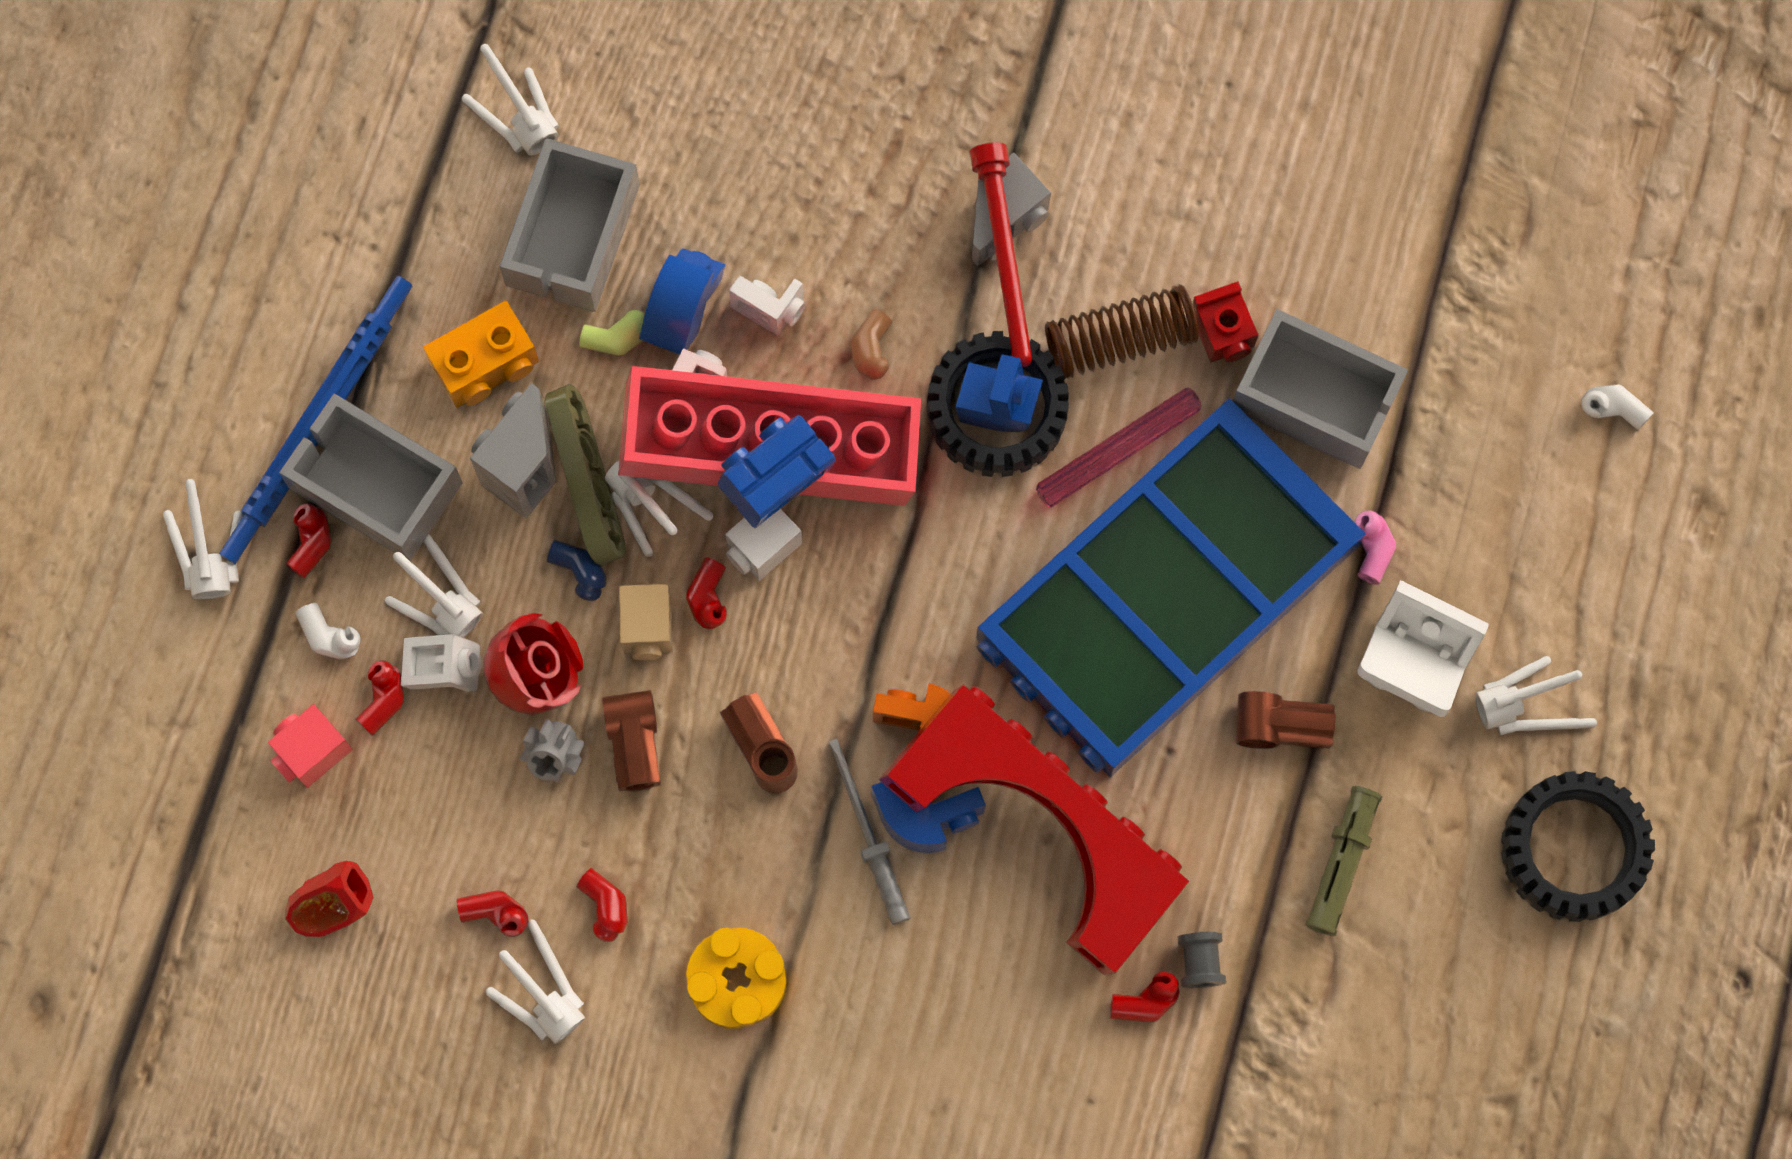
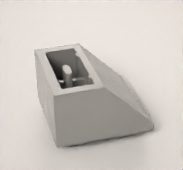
M532 383L523 394L516 392L507 401L502 410L504 417L492 431L486 429L479 435L472 446L471 452L473 455L470 457L481 486L526 519L556 483L549 419L540 390Z

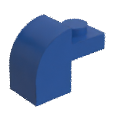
M683 248L676 257L669 255L651 292L639 339L679 355L683 348L687 350L699 333L706 302L721 282L726 264L715 261L702 252L689 251Z
M1002 354L997 369L968 363L956 403L959 420L961 423L996 431H1025L1030 427L1043 380L1025 376L1021 359Z
M882 782L871 786V796L888 834L903 847L916 852L935 853L946 850L947 840L943 832L944 829L950 827L952 833L967 830L979 823L977 816L985 812L986 804L979 787L935 804L931 802L926 808L915 812Z

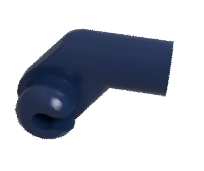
M554 540L549 549L547 563L572 570L578 582L575 588L578 597L587 601L599 599L602 592L601 588L606 586V575L602 566L593 561L586 549Z

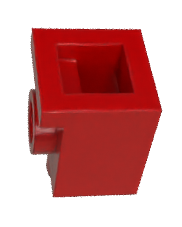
M1239 281L1194 296L1192 304L1197 318L1199 337L1210 363L1223 358L1227 363L1240 360L1252 352L1251 348L1255 347L1259 334L1242 297V288ZM1232 317L1235 326L1228 328L1223 326L1220 321Z

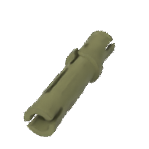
M1352 786L1351 795L1340 826H1334L1331 836L1335 839L1321 878L1309 918L1305 923V926L1316 932L1336 936V929L1351 890L1363 850L1369 849L1372 838L1368 835L1379 802L1382 800V796L1373 790Z

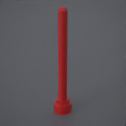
M985 143L975 146L969 151L972 171L978 173V179L984 181L1012 356L1020 358L1022 367H1026L1032 361V353L1003 184V177L1007 174L1006 168L1010 165L1007 145L1004 143Z

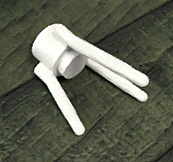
M482 44L480 47L481 52L519 111L511 119V123L514 126L513 130H510L470 95L464 94L462 101L503 136L515 153H519L524 149L529 156L539 154L545 138L557 140L559 134L556 129L559 127V124L549 111L533 70L526 68L524 74L538 111L534 106H527L491 48L487 44Z
M619 461L606 473L605 481L614 490L611 494L613 501L621 510L646 557H651L653 550L629 503L633 506L643 504L670 535L677 533L676 526L651 497L655 490V486L652 483L658 485L705 520L710 521L713 519L712 512L670 481L619 476Z
M188 479L185 485L197 555L192 558V564L173 513L170 510H166L163 513L168 533L183 572L185 590H191V595L194 599L224 597L231 593L230 583L239 582L237 563L233 564L228 560L225 563L222 562L221 554L207 553L195 481ZM240 511L234 512L230 536L243 517Z
M430 534L424 540V544L458 595L452 590L446 594L442 592L402 553L395 552L393 559L437 601L432 608V612L437 617L434 619L392 596H387L385 603L403 615L431 629L437 635L455 634L462 638L468 635L483 617L484 613L477 608L481 601L467 589Z
M1544 656L1498 681L1484 684V690L1475 693L1477 709L1484 727L1487 730L1497 727L1500 736L1515 731L1596 727L1597 721L1593 718L1516 720V716L1524 714L1523 699L1577 681L1582 678L1581 671L1576 670L1519 690L1516 686L1510 687L1551 664V658Z
M530 920L527 924L563 996L561 997L556 991L547 996L506 950H502L499 953V957L538 1002V1005L532 1010L538 1018L531 1015L493 987L486 989V995L529 1026L541 1041L548 1036L554 1044H557L585 1019L584 1015L578 1010L584 1003L572 990L537 922Z

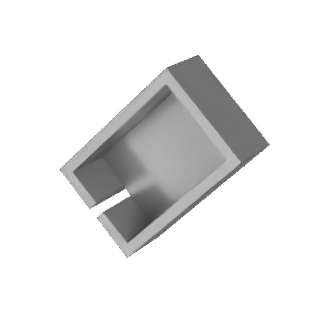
M545 138L500 264L505 285L545 298L550 289L553 291L555 301L596 312L640 187L636 164Z
M1276 309L1236 390L1233 402L1249 418L1361 469L1408 369Z
M333 394L310 427V431L318 445L324 449L322 454L319 455L312 441L303 437L279 473L290 490L392 552L402 553L411 561L463 484L456 466L338 395Z

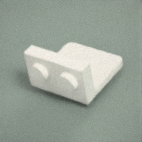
M1400 580L1376 624L1358 667V675L1372 686L1386 690L1412 703L1422 711L1444 717L1452 706L1464 670L1484 638L1489 624Z

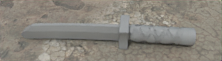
M837 738L831 740L829 745L868 848L861 850L864 863L870 861L871 870L875 874V881L878 888H880V894L883 902H885L892 925L910 919V915L905 906L904 899L901 897L902 893L899 885L896 883L897 880L891 869L890 861L886 857V855L890 854L888 843L885 841L877 844Z

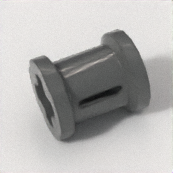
M1196 932L1179 935L1177 937L1178 945L1183 946L1186 974L1181 979V986L1183 988H1207L1225 985L1226 975L1220 973L1218 944L1223 941L1222 933Z

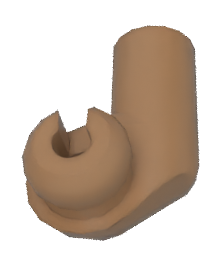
M879 309L872 310L850 343L855 368L859 373H865L871 380L880 379L889 368L888 360L881 356L882 351L879 341L891 326L892 320Z

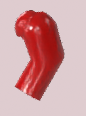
M496 890L457 898V908L461 923L487 918L508 937L520 935L528 924V915L525 908L504 891Z

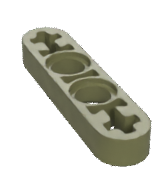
M567 384L547 393L545 404L585 546L593 561L599 566H603L623 558L626 554V545L609 484L605 481V470L585 402L579 391L573 385Z

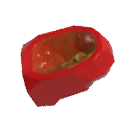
M346 860L335 863L328 870L306 880L303 886L289 896L285 909V920L296 933L305 937H323L351 925L367 914L374 897L369 880L356 862Z

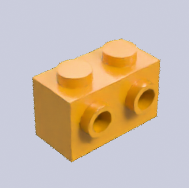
M507 300L423 346L431 367L456 408L464 404L471 406L483 401L491 394L492 388L506 380L515 382L524 378L533 370V365L539 362L535 346Z

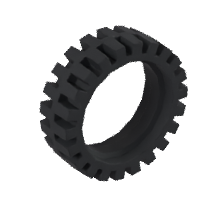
M993 331L992 336L988 337L984 336V332L973 335L972 340L969 342L965 339L961 340L955 345V349L952 352L948 350L944 354L939 366L936 365L927 395V415L932 434L934 433L936 443L941 451L945 449L948 458L955 464L958 461L961 462L965 470L972 473L975 469L982 471V476L993 477L994 473H1002V477L1013 476L1014 471L1020 470L1023 473L1030 470L1034 463L1040 464L1058 444L1068 416V385L1064 381V373L1060 365H1055L1053 355L1048 350L1045 353L1042 352L1040 344L1033 339L1030 340L1032 361L1028 366L1022 368L1030 373L1033 378L1043 380L1041 391L1045 408L1043 419L1034 433L1018 444L1001 448L979 444L966 436L954 421L950 405L952 391L962 375L966 373L968 363L979 365L993 361L999 362L1002 354L1012 356L1010 338L1003 336V331Z
M1571 771L1564 772L1558 776L1553 775L1528 790L1509 813L1501 838V843L1504 844V849L1501 852L1502 862L1507 864L1508 870L1506 875L1510 883L1514 881L1518 887L1516 892L1522 899L1528 898L1532 902L1531 907L1541 912L1544 910L1550 913L1549 917L1558 920L1567 918L1569 922H1581L1588 919L1590 921L1606 916L1623 907L1645 884L1646 876L1651 871L1654 862L1651 859V854L1655 851V839H1650V833L1653 828L1650 819L1645 820L1642 815L1645 809L1641 803H1634L1630 798L1632 793L1625 787L1620 789L1614 785L1615 780L1606 776L1600 779L1596 777V773L1587 771L1581 774ZM1576 799L1594 803L1610 814L1620 828L1625 846L1622 869L1614 881L1602 890L1586 894H1576L1560 890L1544 879L1534 864L1529 844L1533 824L1543 810L1556 802Z

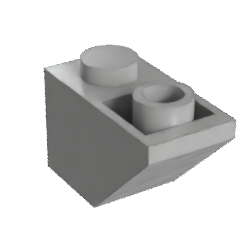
M1015 153L1009 156L1010 165L1006 168V176L1003 177L1012 239L1024 229L1027 232H1032L1046 220L1049 215L1048 210L1051 192ZM978 180L972 261L977 267L988 258L992 261L997 260L985 186L982 180Z

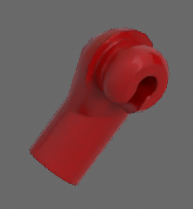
M308 503L299 506L294 512L293 521L298 525L301 545L285 563L304 579L329 550L332 541L327 516L321 509Z
M709 557L704 558L686 591V600L694 620L703 628L714 629L722 625L727 617L726 607L721 605L715 591L726 567Z
M384 660L375 662L369 668L368 679L372 681L373 702L356 718V721L372 736L401 709L404 702L401 673L397 667Z
M590 868L581 877L576 887L596 902L597 921L592 927L595 936L601 941L612 942L619 933L624 932L628 923L626 897L621 890L593 868Z
M1159 972L1138 996L1112 994L1110 1019L1149 1023L1158 1021L1178 1000L1180 994L1178 979L1172 973Z

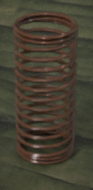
M1180 284L1172 286L1170 292L1167 289H1162L1160 295L1157 292H1152L1150 298L1147 295H1142L1140 300L1132 297L1130 303L1122 300L1119 306L1111 303L1109 310L1105 306H1101L1099 313L1095 309H1091L1089 315L1081 312L1078 318L1075 315H1070L1068 321L1060 318L1058 324L1054 320H1051V322L1047 321L1045 324V335L1049 352L1055 358V365H1060L1064 373V380L1074 377V366L1062 333V322L1068 330L1076 368L1082 375L1085 373V367L1072 329V320L1075 321L1078 327L1083 355L1088 369L1092 372L1095 370V363L1087 335L1083 328V317L1089 326V334L1096 361L1102 369L1105 368V358L1098 334L1093 325V314L1099 322L1104 352L1109 364L1112 366L1115 365L1116 360L1112 342L1103 321V311L1109 318L1113 345L1117 357L1122 363H1125L1126 355L1119 329L1113 318V308H1115L1119 315L1124 345L1129 358L1132 360L1136 358L1134 342L1139 355L1145 358V342L1150 353L1155 355L1157 349L1155 338L1160 350L1163 352L1167 349L1166 338L1173 349L1177 347L1176 335L1183 346H1186L1187 343L1191 345L1192 343H1197L1199 338L1197 318L1191 298L1185 287ZM1164 293L1169 298L1171 316L1164 302ZM1154 296L1159 301L1162 323L1154 306ZM1144 299L1149 304L1152 327L1143 307ZM1134 302L1139 308L1142 331L1133 311ZM1123 305H1125L1129 311L1130 325L1133 338L1126 318L1123 314Z

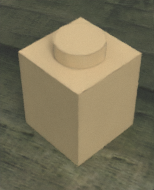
M669 585L619 586L620 643L624 654H632V658L635 660L649 661L660 659L662 653L673 652L672 609Z

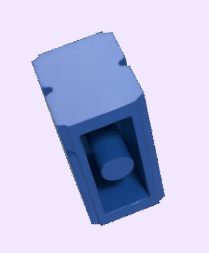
M797 415L788 423L782 417L778 418L760 433L759 437L763 441L751 452H748L743 446L721 464L725 472L718 481L719 488L737 506L738 511L755 529L828 472L836 461L834 454L816 436L814 430L802 416Z

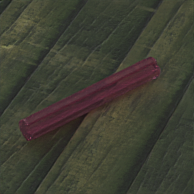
M1190 387L1182 389L1039 482L1036 486L1039 498L1047 507L1055 506L1198 413L1202 406L1199 397Z

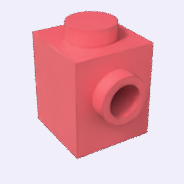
M315 704L311 705L299 716L293 714L285 718L274 729L273 734L275 736L268 741V744L277 753L270 760L289 783L298 777L307 788L353 750Z

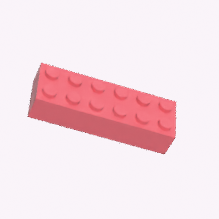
M632 366L625 387L618 475L719 486L718 481L725 472L721 464L729 456L743 446L748 452L755 449L763 442L759 437L760 433L778 418L782 417L788 423L795 416L799 415L804 418L814 430L816 436L824 442L836 459L828 472L799 495L905 506L916 492L921 398Z

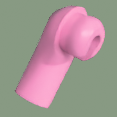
M1366 510L1358 514L1355 519V523L1366 533L1361 543L1367 553L1357 575L1370 584L1379 585L1396 550V542L1384 518L1374 511Z

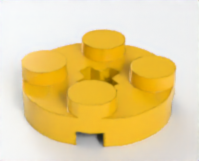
M720 928L696 947L688 962L686 971L688 993L698 1012L706 1020L719 1027L733 1030L760 1023L776 1011L784 997L786 990L784 960L775 945L767 937L747 928ZM738 965L744 966L746 968L745 976L750 979V984L747 988L738 986L734 992L726 989L728 980L723 976L727 968L734 970Z

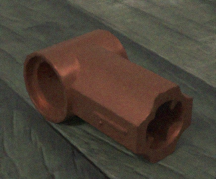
M652 690L602 697L608 740H612L613 760L619 791L636 792L660 786L661 781L654 733H658Z
M1242 692L1238 694L1235 743L1242 747L1254 749H1272L1279 747L1280 744L1330 749L1335 732V705L1282 700V696L1270 692Z
M757 692L743 695L732 701L720 712V715L753 771L757 784L769 793L787 791L794 785L798 773L792 748L785 742ZM771 757H781L788 764L781 774L771 776L761 770L763 763Z

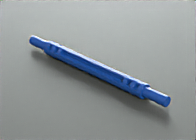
M396 276L375 311L366 314L240 512L243 514V517L219 553L224 560L236 564L260 526L265 527L289 490L279 472L303 437L312 441L315 448L318 445L310 431V427L333 394L338 395L344 400L348 398L392 329L389 323L413 287L404 278Z

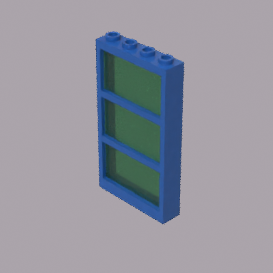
M1229 398L977 627L976 639L980 643L976 647L984 659L996 668L1001 664L1014 677L1010 680V683L1024 700L1030 703L1035 699L1047 712L1044 715V719L1059 736L1064 738L1068 734L1081 747L1078 751L1079 756L1094 772L1098 773L1103 770L1111 778L1361 544L1366 533Z

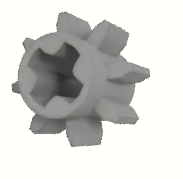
M546 719L541 730L530 727L522 742L525 745V749L520 760L527 762V766L533 776L542 780L559 782L563 771L574 775L582 760L579 754L584 746V741L577 740L576 733L571 726L562 722H551L549 719Z

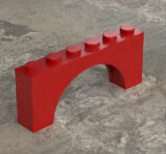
M964 684L953 690L878 780L915 812L926 808L936 797L948 789L966 784H992L1013 789L1030 797L1047 809L1058 820L1072 840L1081 862L1084 877L1082 911L1078 923L1066 943L1103 975L1115 974L1189 883V880L1180 873L1182 869L1181 864L1166 851L1159 849L1156 852L1142 840L1145 836L1144 832L1134 822L1126 817H1121L1119 820L1105 808L1108 803L1107 800L1096 789L1087 784L1081 787L1067 774L1070 768L1063 760L1049 751L1044 755L1030 743L1033 737L1024 726L1013 719H1009L1006 722L992 710L995 703L986 693L975 686L968 689Z

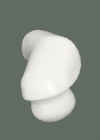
M1621 385L1594 387L1585 392L1582 397V408L1587 415L1594 418L1620 415L1637 430L1654 413Z
M317 603L305 605L296 611L295 614L307 641L315 653L340 660L347 659L357 653L361 638L356 629L347 626L346 630L328 626Z

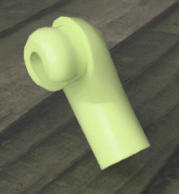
M639 310L628 311L623 318L609 329L585 324L581 332L580 347L612 355H625L642 342L639 337L645 313Z

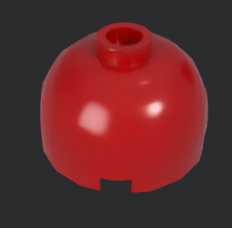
M538 613L520 616L504 626L490 640L483 660L484 676L489 690L496 699L512 711L530 715L551 711L569 703L579 693L581 684L576 686L578 672L583 670V658L579 647L566 627L558 621L550 624L546 620L540 619L539 617L542 614Z

